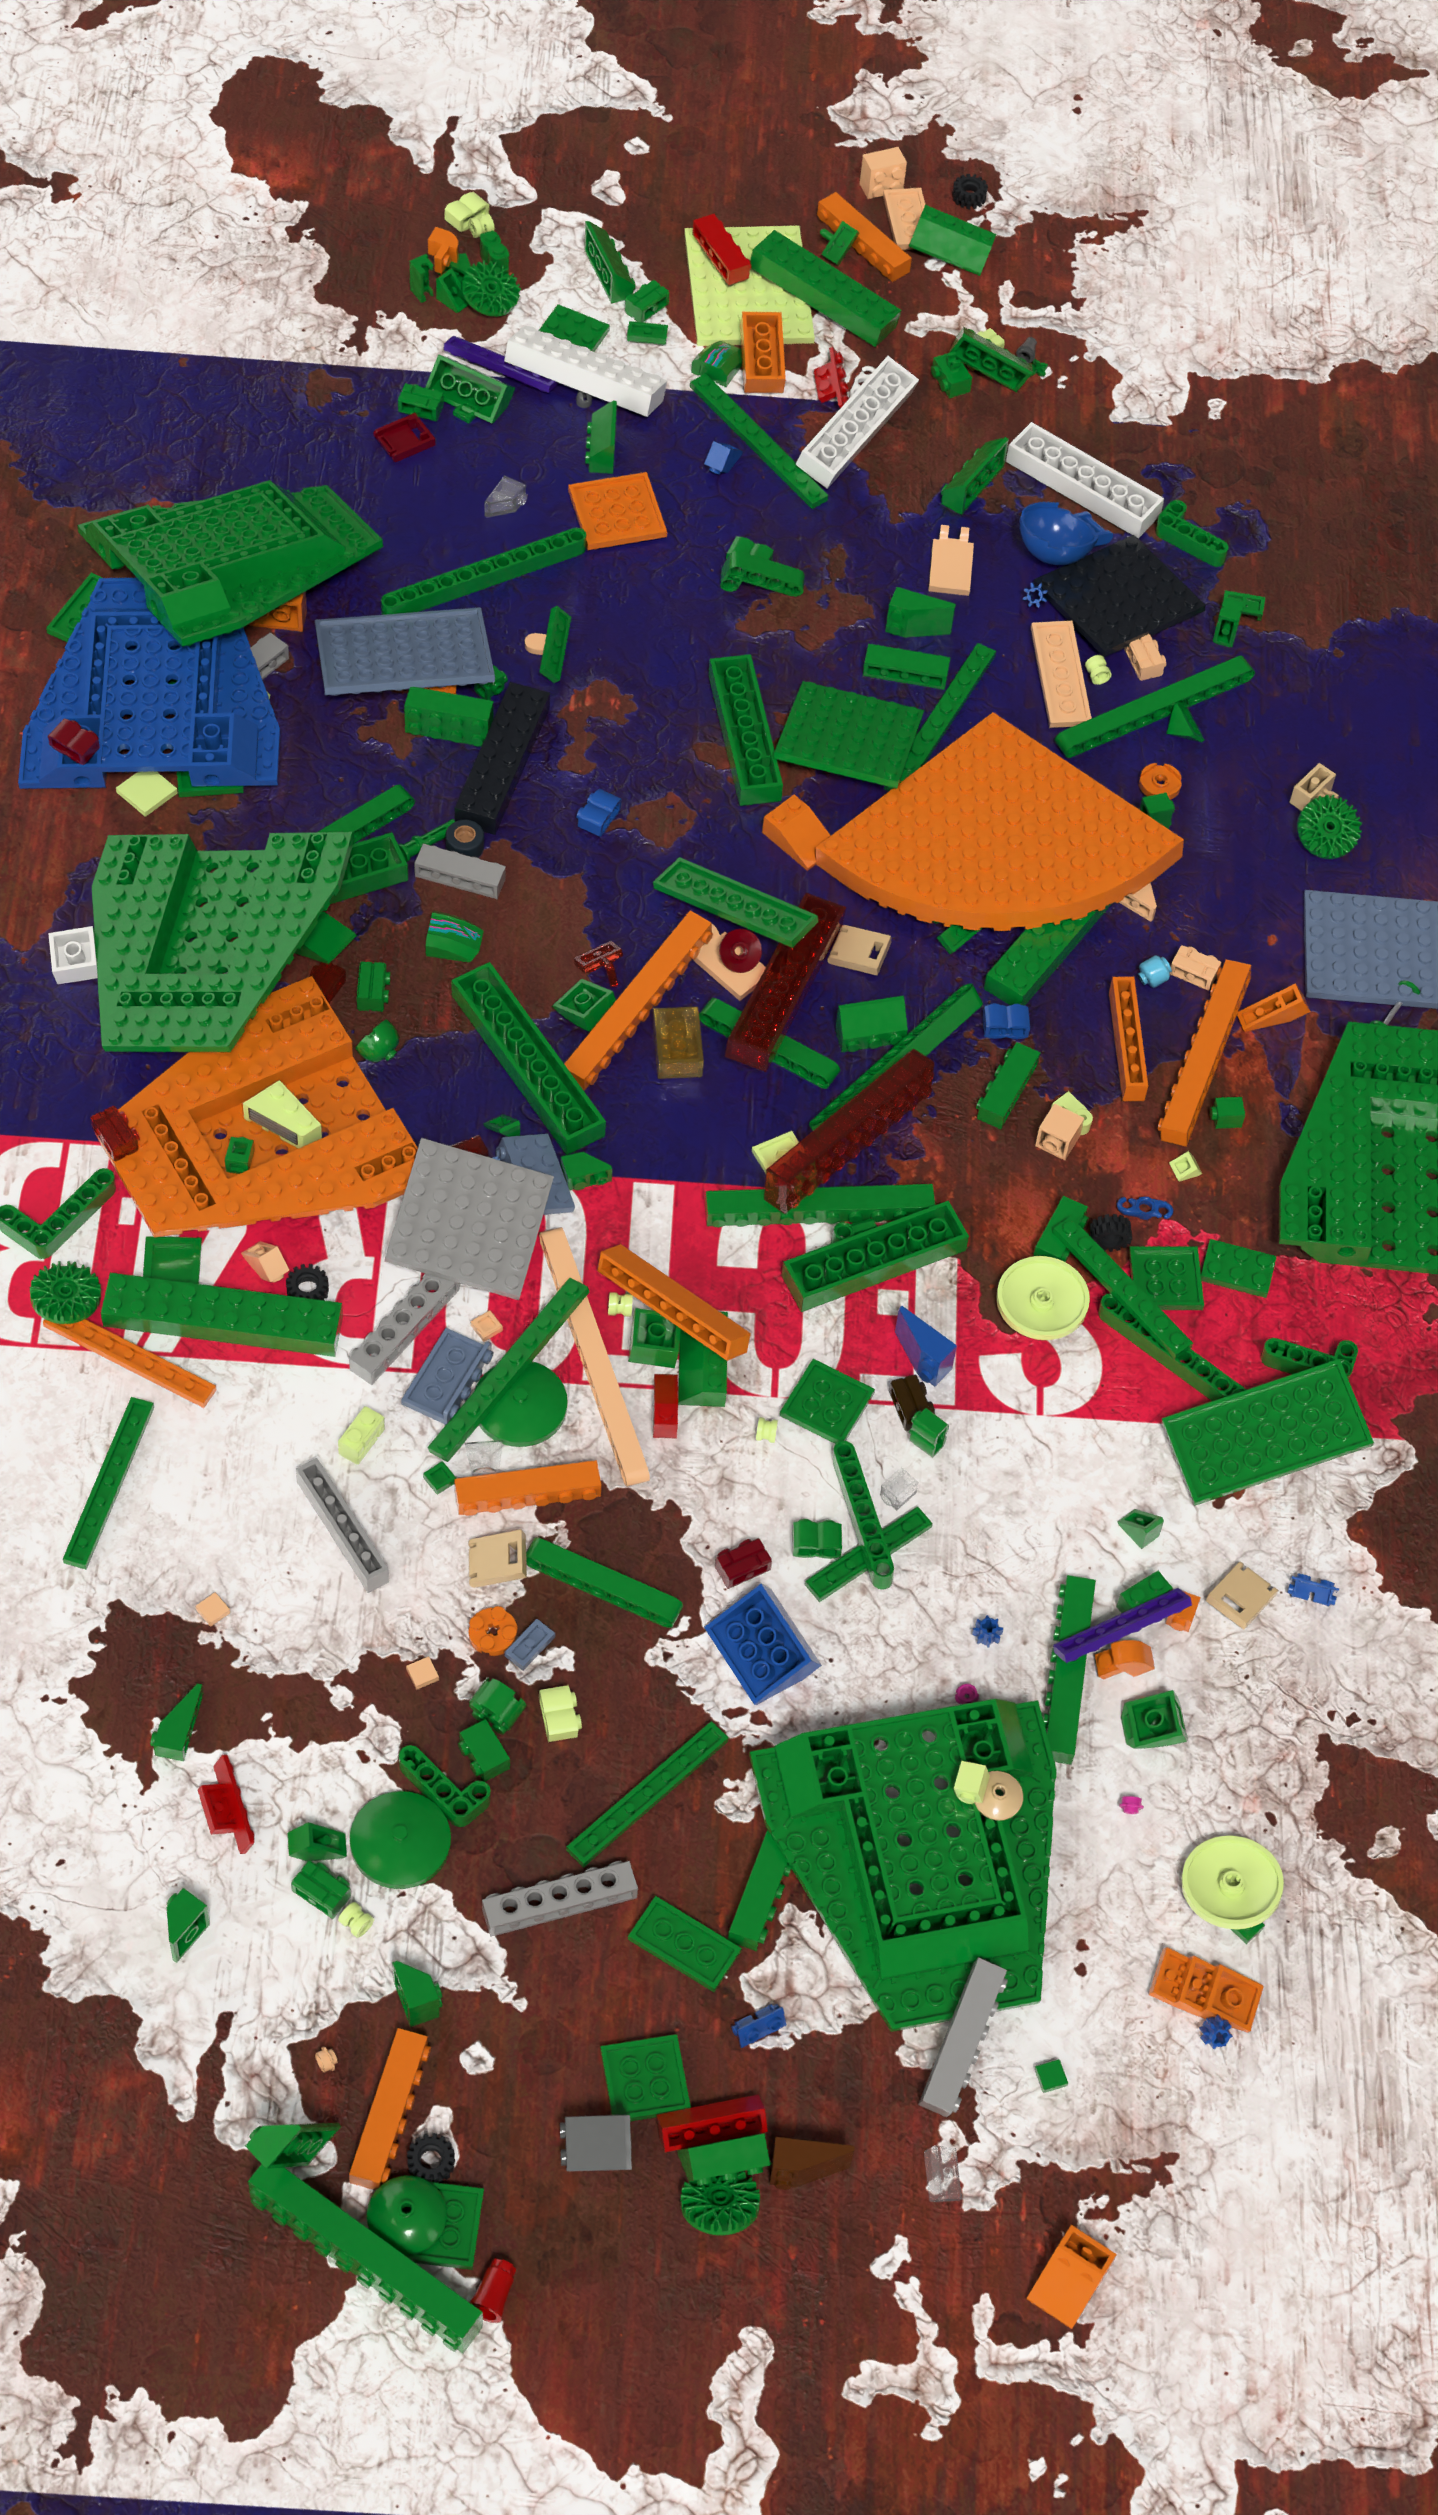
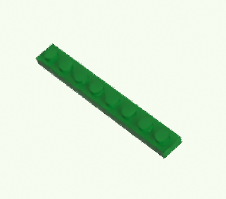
M1071 1216L1053 1228L1052 1233L1174 1360L1192 1348L1193 1342Z
M134 1397L130 1398L64 1554V1564L87 1570L151 1417L154 1403Z
M712 1721L708 1723L566 1846V1851L584 1868L728 1742L729 1737Z

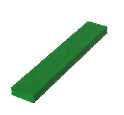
M916 1507L882 1530L890 1555L932 1528L933 1523L919 1507ZM860 1545L805 1581V1586L819 1602L868 1570Z

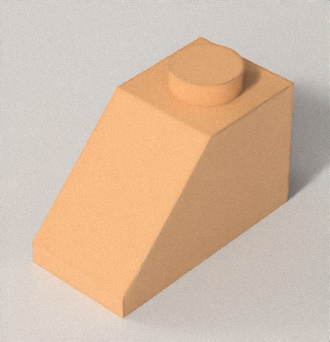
M1151 883L1135 894L1130 893L1126 895L1124 900L1119 902L1150 922L1154 919L1157 905Z
M260 1241L241 1253L262 1280L277 1282L284 1277L283 1274L289 1271L278 1246Z

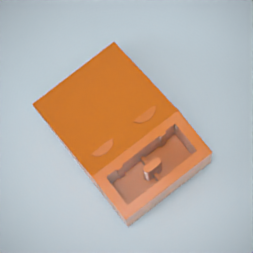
M1071 2225L1026 2300L1072 2329L1112 2266L1117 2254Z

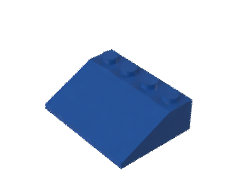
M763 1584L758 1585L704 1627L754 1705H758L799 1683L822 1666L772 1589Z

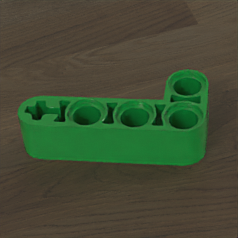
M1180 500L1171 501L1158 517L1156 535L1211 566H1223L1228 553V544L1184 520L1187 509L1186 504Z
M734 551L728 556L722 567L720 586L723 590L732 592L737 590L743 581L796 597L803 594L805 575L799 569L745 552Z
M1270 1338L1266 1341L1262 1350L1261 1361L1267 1367L1295 1374L1315 1367L1314 1365L1319 1366L1340 1359L1349 1380L1357 1357L1358 1347L1352 1341H1341L1337 1346L1334 1356L1278 1338Z
M409 1745L400 1750L399 1767L401 1772L426 1798L433 1801L442 1810L446 1818L454 1826H467L489 1807L491 1791L486 1782L475 1781L461 1792L419 1748ZM424 1775H430L433 1778L426 1781L423 1780L421 1777ZM441 1792H447L450 1794L449 1796L444 1798L438 1796V1794ZM477 1793L485 1795L482 1799H477L473 1796ZM458 1809H464L466 1813L463 1815L456 1814L455 1811Z

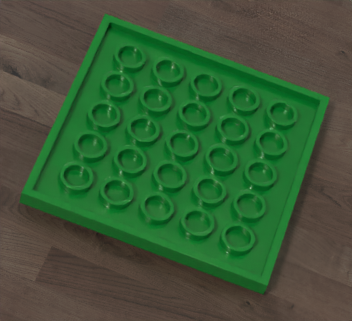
M803 681L774 751V759L898 788L920 727L924 710Z

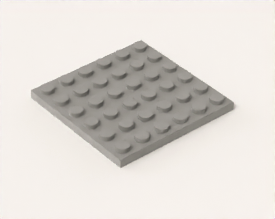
M421 1138L384 1262L519 1300L554 1176Z

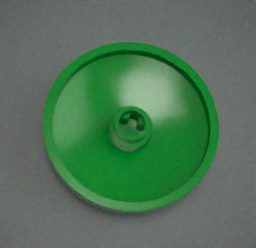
M531 1362L480 1423L479 1427L493 1440L513 1447H528L548 1440L560 1429L567 1414V1393L562 1381L549 1368L539 1363ZM493 1368L483 1375V1377L479 1380L475 1390L488 1376V1374L493 1370Z
M390 1792L374 1798L359 1811L350 1831V1851L357 1868L370 1881L386 1888L408 1889L424 1884L438 1874L450 1853L451 1832L446 1816L433 1801L413 1792Z

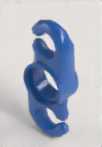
M1126 1197L1120 1198L1117 1202L1118 1211L1123 1215L1138 1217L1143 1220H1148L1152 1217L1161 1218L1160 1208L1168 1210L1167 1214L1164 1215V1219H1169L1173 1215L1171 1204L1167 1201L1156 1200L1150 1197H1140L1138 1200L1130 1198L1128 1202L1132 1205L1131 1208H1124L1122 1206L1127 1201ZM1146 1204L1150 1206L1151 1211L1143 1212L1139 1206Z

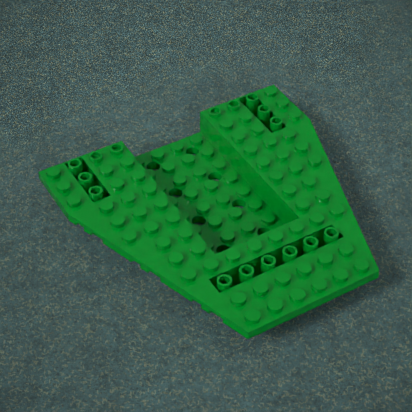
M271 480L205 500L174 503V506L171 508H164L160 505L152 506L151 508L149 505H145L77 525L79 534L111 569H119L126 565L144 585L147 608L182 647L240 629L383 547V539L328 485L303 488L301 492L290 493L289 490H285Z
M270 833L265 850L197 851L189 834L108 835L92 884L101 1041L104 1051L231 1052L245 1032L244 1027L249 1019H253L257 1014V1007L260 1003L264 1004L282 977L281 972L287 964L290 965L293 961L295 951L301 949L318 924L317 919L322 911H326L330 906V899L340 891L355 839L353 833ZM218 868L213 873H209L212 869ZM248 902L243 907H240L242 903ZM197 937L192 942H188L191 938ZM238 937L233 942H229L232 938Z
M1348 1022L1279 1186V1244L1301 1246L1303 1251L1319 1263L1438 1274V1255L1433 1256L1428 1252V1249H1434L1438 1252V1217H1431L1427 1214L1428 1211H1434L1438 1215V1030ZM1382 1132H1389L1392 1137H1384ZM1427 1136H1432V1137H1434L1437 1141H1436V1142H1430V1141H1428V1140L1426 1139V1137H1427ZM1382 1169H1389L1393 1174L1386 1175L1382 1172ZM1426 1174H1435L1437 1179H1430ZM1388 1206L1393 1210V1212L1387 1213L1382 1209V1207ZM1382 1245H1390L1394 1250L1386 1251Z
M991 1699L805 1732L779 1743L775 1747L750 1751V1762L766 1828L891 2032L951 2021L972 1966L978 1958L1007 1970L1004 1977L1008 1979L1006 1987L1002 1994L998 1992L995 2000L999 2003L996 2012L1040 2003L1057 1769L1038 1700L1015 1704L1010 1701ZM925 1731L932 1732L935 1735V1741H925L922 1733ZM876 1740L884 1741L887 1749L884 1751L877 1750L874 1747V1742ZM961 1761L985 1765L988 1772L1002 1771L1013 1776L1019 1782L1023 1791V1803L1019 1811L1009 1819L992 1820L980 1813L975 1803L967 1804L957 1798L954 1786ZM938 1778L944 1779L947 1783V1788L943 1790L936 1788L934 1780ZM893 1787L898 1791L899 1796L897 1798H889L885 1790ZM995 1790L998 1796L1004 1795L1002 1790ZM949 1826L956 1827L959 1830V1836L955 1838L950 1837L946 1833V1828ZM905 1835L910 1839L911 1844L906 1847L901 1846L897 1841V1837ZM962 1874L968 1875L971 1878V1885H961L958 1877ZM911 1884H919L922 1887L923 1893L913 1895L909 1890V1886Z

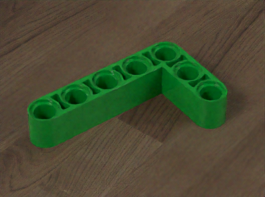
M107 1168L97 1170L42 1225H39L12 1205L0 1206V1231L37 1258H49L114 1195L116 1184L113 1172Z

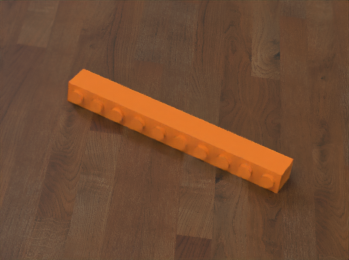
M690 910L565 1062V1066L584 1091L589 1085H593L596 1082L600 1071L609 1066L615 1053L618 1054L622 1050L628 1037L631 1038L635 1034L641 1021L644 1022L648 1018L653 1006H657L661 1002L666 990H671L675 979L679 974L683 975L686 971L688 963L692 959L695 960L697 958L700 948L710 942L713 936L711 922Z
M1226 959L1223 967H1219L1217 984L1213 983L1211 987V999L1206 1000L1204 1017L1200 1016L1197 1029L1199 1030L1192 1036V1048L1187 1050L1185 1054V1066L1180 1067L1178 1084L1173 1085L1172 1099L1166 1103V1115L1159 1121L1158 1131H1161V1141L1187 1147L1250 983L1251 965Z

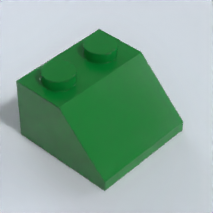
M184 1888L178 1894L174 1893L169 1898L166 1907L169 1943L172 1959L176 1963L210 1925L207 1905Z
M399 1961L392 1962L393 1982L409 2026L413 2027L440 2017L439 2008L443 2007L441 2001L442 1993L438 1982L433 1984L431 1975Z

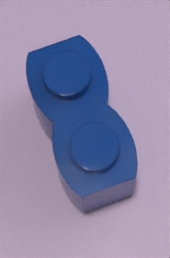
M602 789L591 793L584 808L581 807L577 813L578 827L601 837L618 815L622 799Z
M997 1003L984 1006L982 1015L984 1037L992 1039L1005 1037L1011 1039L1028 1038L1030 1020L1027 1006L1020 1004L1004 1006Z

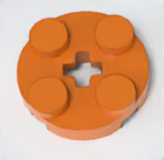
M1152 763L1142 770L1138 786L1146 796L1167 793L1169 800H1171L1180 792L1182 784L1181 774L1175 767L1164 763V766H1157V763ZM1156 780H1158V781H1162V780H1163V781H1165V782H1164V784H1159V783H1157Z
M501 1606L479 1611L469 1622L468 1636L470 1643L480 1653L483 1651L489 1653L490 1656L504 1654L517 1637L515 1619ZM491 1627L498 1629L496 1636H493L492 1633L487 1634L486 1632H488L489 1628Z

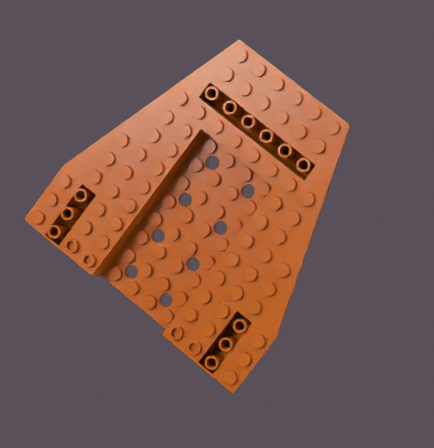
M312 976L270 993L264 1004L260 1003L257 1007L255 1017L253 1019L250 1018L245 1025V1032L231 1052H188L94 1129L95 1135L154 1238L183 1234L182 1231L198 1229L199 1232L217 1226L221 1229L256 1224V1221L269 1219L272 1222L280 1221L284 1217H292L294 1219L329 1214V1211L342 1209L346 1212L353 1211V1208L364 1207V1209L374 1208L404 1195L418 1150L417 1145L394 1108L386 1111L353 1058L352 1040ZM280 1080L297 1099L305 1098L308 1100L306 1104L302 1105L321 1124V1131L327 1132L329 1135L301 1148H296L280 1139L279 1135L271 1131L267 1132L259 1124L244 1119L243 1103ZM340 1081H346L349 1083L346 1087H341L337 1085V1083ZM361 1114L369 1116L366 1120H360L357 1117ZM224 1133L226 1137L224 1139H216L215 1135ZM231 1137H245L249 1140H254V1154L250 1169L240 1174L226 1172L225 1157ZM284 1149L287 1151V1154L277 1155L276 1151Z

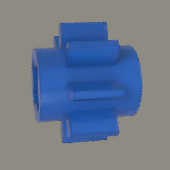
M1031 582V589L1024 588L1027 596L1023 597V600L1028 599L1030 601L1029 607L1036 603V606L1039 608L1041 600L1043 602L1047 601L1043 596L1048 590L1043 591L1041 589L1042 583L1035 586ZM1038 590V595L1041 597L1033 600V595L1030 592Z
M986 1615V1618L982 1621L976 1620L975 1626L977 1628H973L972 1635L977 1636V1644L982 1643L988 1648L993 1642L999 1644V1635L1003 1633V1628L998 1627L999 1619L994 1620Z
M1219 2015L1206 2018L1203 2025L1199 2027L1203 2033L1200 2038L1205 2045L1210 2044L1213 2049L1225 2047L1229 2039L1233 2037L1229 2031L1232 2026L1227 2020H1222Z

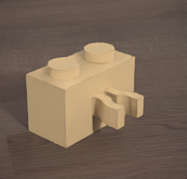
M1319 763L1294 787L1290 803L1302 811L1314 798L1317 799L1319 796L1325 797L1329 795L1331 797L1335 795L1334 798L1338 799L1339 795L1331 791L1336 774Z

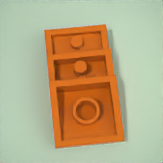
M1166 1947L1162 1950L1148 1995L1204 2019L1219 2015L1222 2020H1227L1230 2023L1231 2028L1248 2033L1251 2031L1264 1986L1221 1964L1214 1966L1194 1955L1188 1958Z

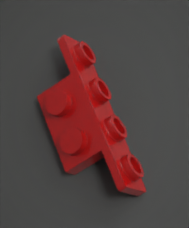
M830 347L831 362L814 369L817 394L821 403L837 397L838 405L841 408L849 400L847 396L849 388L845 382L847 376L842 366L844 359L840 352H837L834 347Z
M222 1755L214 1765L218 1784L201 1785L197 1791L211 1835L234 1833L240 1854H246L254 1844V1832L250 1829L247 1810L241 1800L240 1787L237 1785L234 1777L233 1765L230 1763L228 1755Z

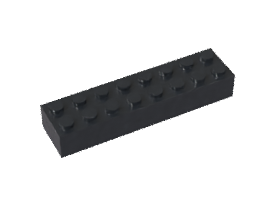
M513 682L509 683L455 806V822L471 820L479 824L484 832L496 835L550 710V692Z

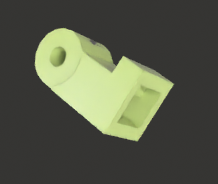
M1069 1091L1054 1102L1084 1117L1081 1135L1089 1132L1093 1116Z

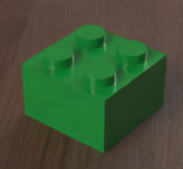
M635 1308L631 1326L628 1362L675 1368L679 1354L681 1329L656 1311Z

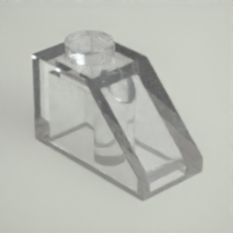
M504 476L485 501V516L493 517L516 512L527 500L526 485Z

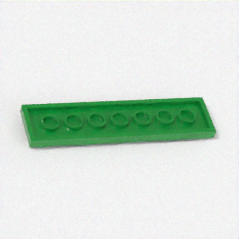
M680 857L653 881V886L656 890L792 948L818 923V915Z

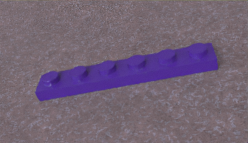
M454 335L444 343L443 350L450 352L453 356H459L471 363L482 365L488 370H494L505 377L516 379L522 384L536 387L542 392L549 393L558 384L554 380L505 362V356Z
M1176 1588L1054 1644V1653L1066 1663L1075 1661L1087 1653L1097 1651L1100 1647L1119 1641L1124 1636L1138 1632L1150 1624L1160 1622L1174 1613L1183 1611V1609L1192 1606L1191 1597L1181 1589Z

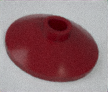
M732 930L723 937L720 943V959L723 965L730 971L736 973L748 972L755 968L761 959V943L758 937L749 930ZM736 947L741 948V953L739 955L735 953Z

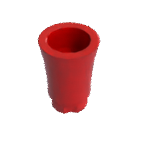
M496 2258L492 2260L478 2289L469 2302L483 2312V2320L487 2322L500 2323L502 2321L507 2297L514 2282L513 2277L516 2273V2268L506 2260Z

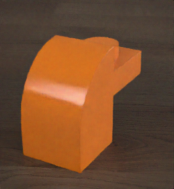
M435 227L428 238V254L434 256L435 272L442 274L444 269L449 267L451 261L457 263L459 258L457 237L452 232Z
M1124 1640L1111 1643V1649L1095 1654L1098 1676L1103 1680L1122 1672L1136 1677L1155 1669L1151 1647L1141 1641Z

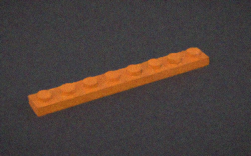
M45 1319L43 1321L45 1328L202 1408L207 1405L217 1391L216 1385L86 1319L73 1324H58Z

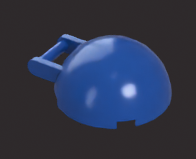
M1037 502L1028 505L1022 510L1020 517V533L1026 548L1037 559L1050 565L1060 566L1075 563L1088 555L1094 546L1107 544L1113 539V533L1103 529L1092 519V515L1089 512L1072 514L1069 510L1058 508L1059 503Z

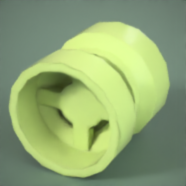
M487 213L481 215V218L469 219V228L473 237L478 238L482 233L494 231V223L491 216Z
M1101 655L1093 656L1085 663V667L1088 673H1090V678L1096 685L1107 682L1112 675L1109 667L1106 666L1107 663L1104 657Z
M610 1292L608 1315L623 1314L624 1317H631L633 1295L628 1293L618 1295V1293Z
M352 1902L343 1910L338 1921L343 1926H348L351 1929V1933L356 1938H359L371 1928L374 1918L370 1914L364 1913L362 1907L357 1902Z

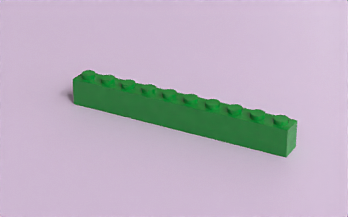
M933 1184L706 1191L705 1196L707 1226L717 1228L723 1226L744 1227L746 1225L767 1226L770 1224L791 1225L797 1223L808 1225L814 1223L835 1224L837 1222L856 1223L867 1219L882 1222L897 1220L935 1206Z

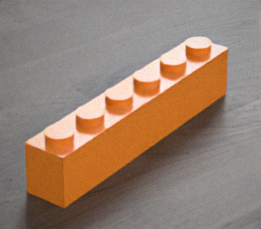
M837 192L818 202L817 216L832 231L836 232L843 221L860 232L852 247L885 277L894 282L910 272L912 258Z
M1112 977L1109 998L1122 1101H1145L1148 1079L1134 977Z
M597 1460L454 1479L458 1515L466 1516L487 1511L495 1513L503 1509L513 1508L518 1510L525 1506H546L549 1503L555 1502L569 1503L578 1499L592 1500L596 1497H601V1480Z
M400 2028L397 2029L349 2173L351 2184L376 2191L382 2184L389 2181L391 2169L388 2166L391 2159H396L399 2150V2144L396 2143L398 2135H403L405 2132L407 2119H404L407 2110H412L415 2101V2095L412 2093L415 2085H420L423 2071L420 2068L423 2061H428L431 2052V2046H428V2036Z

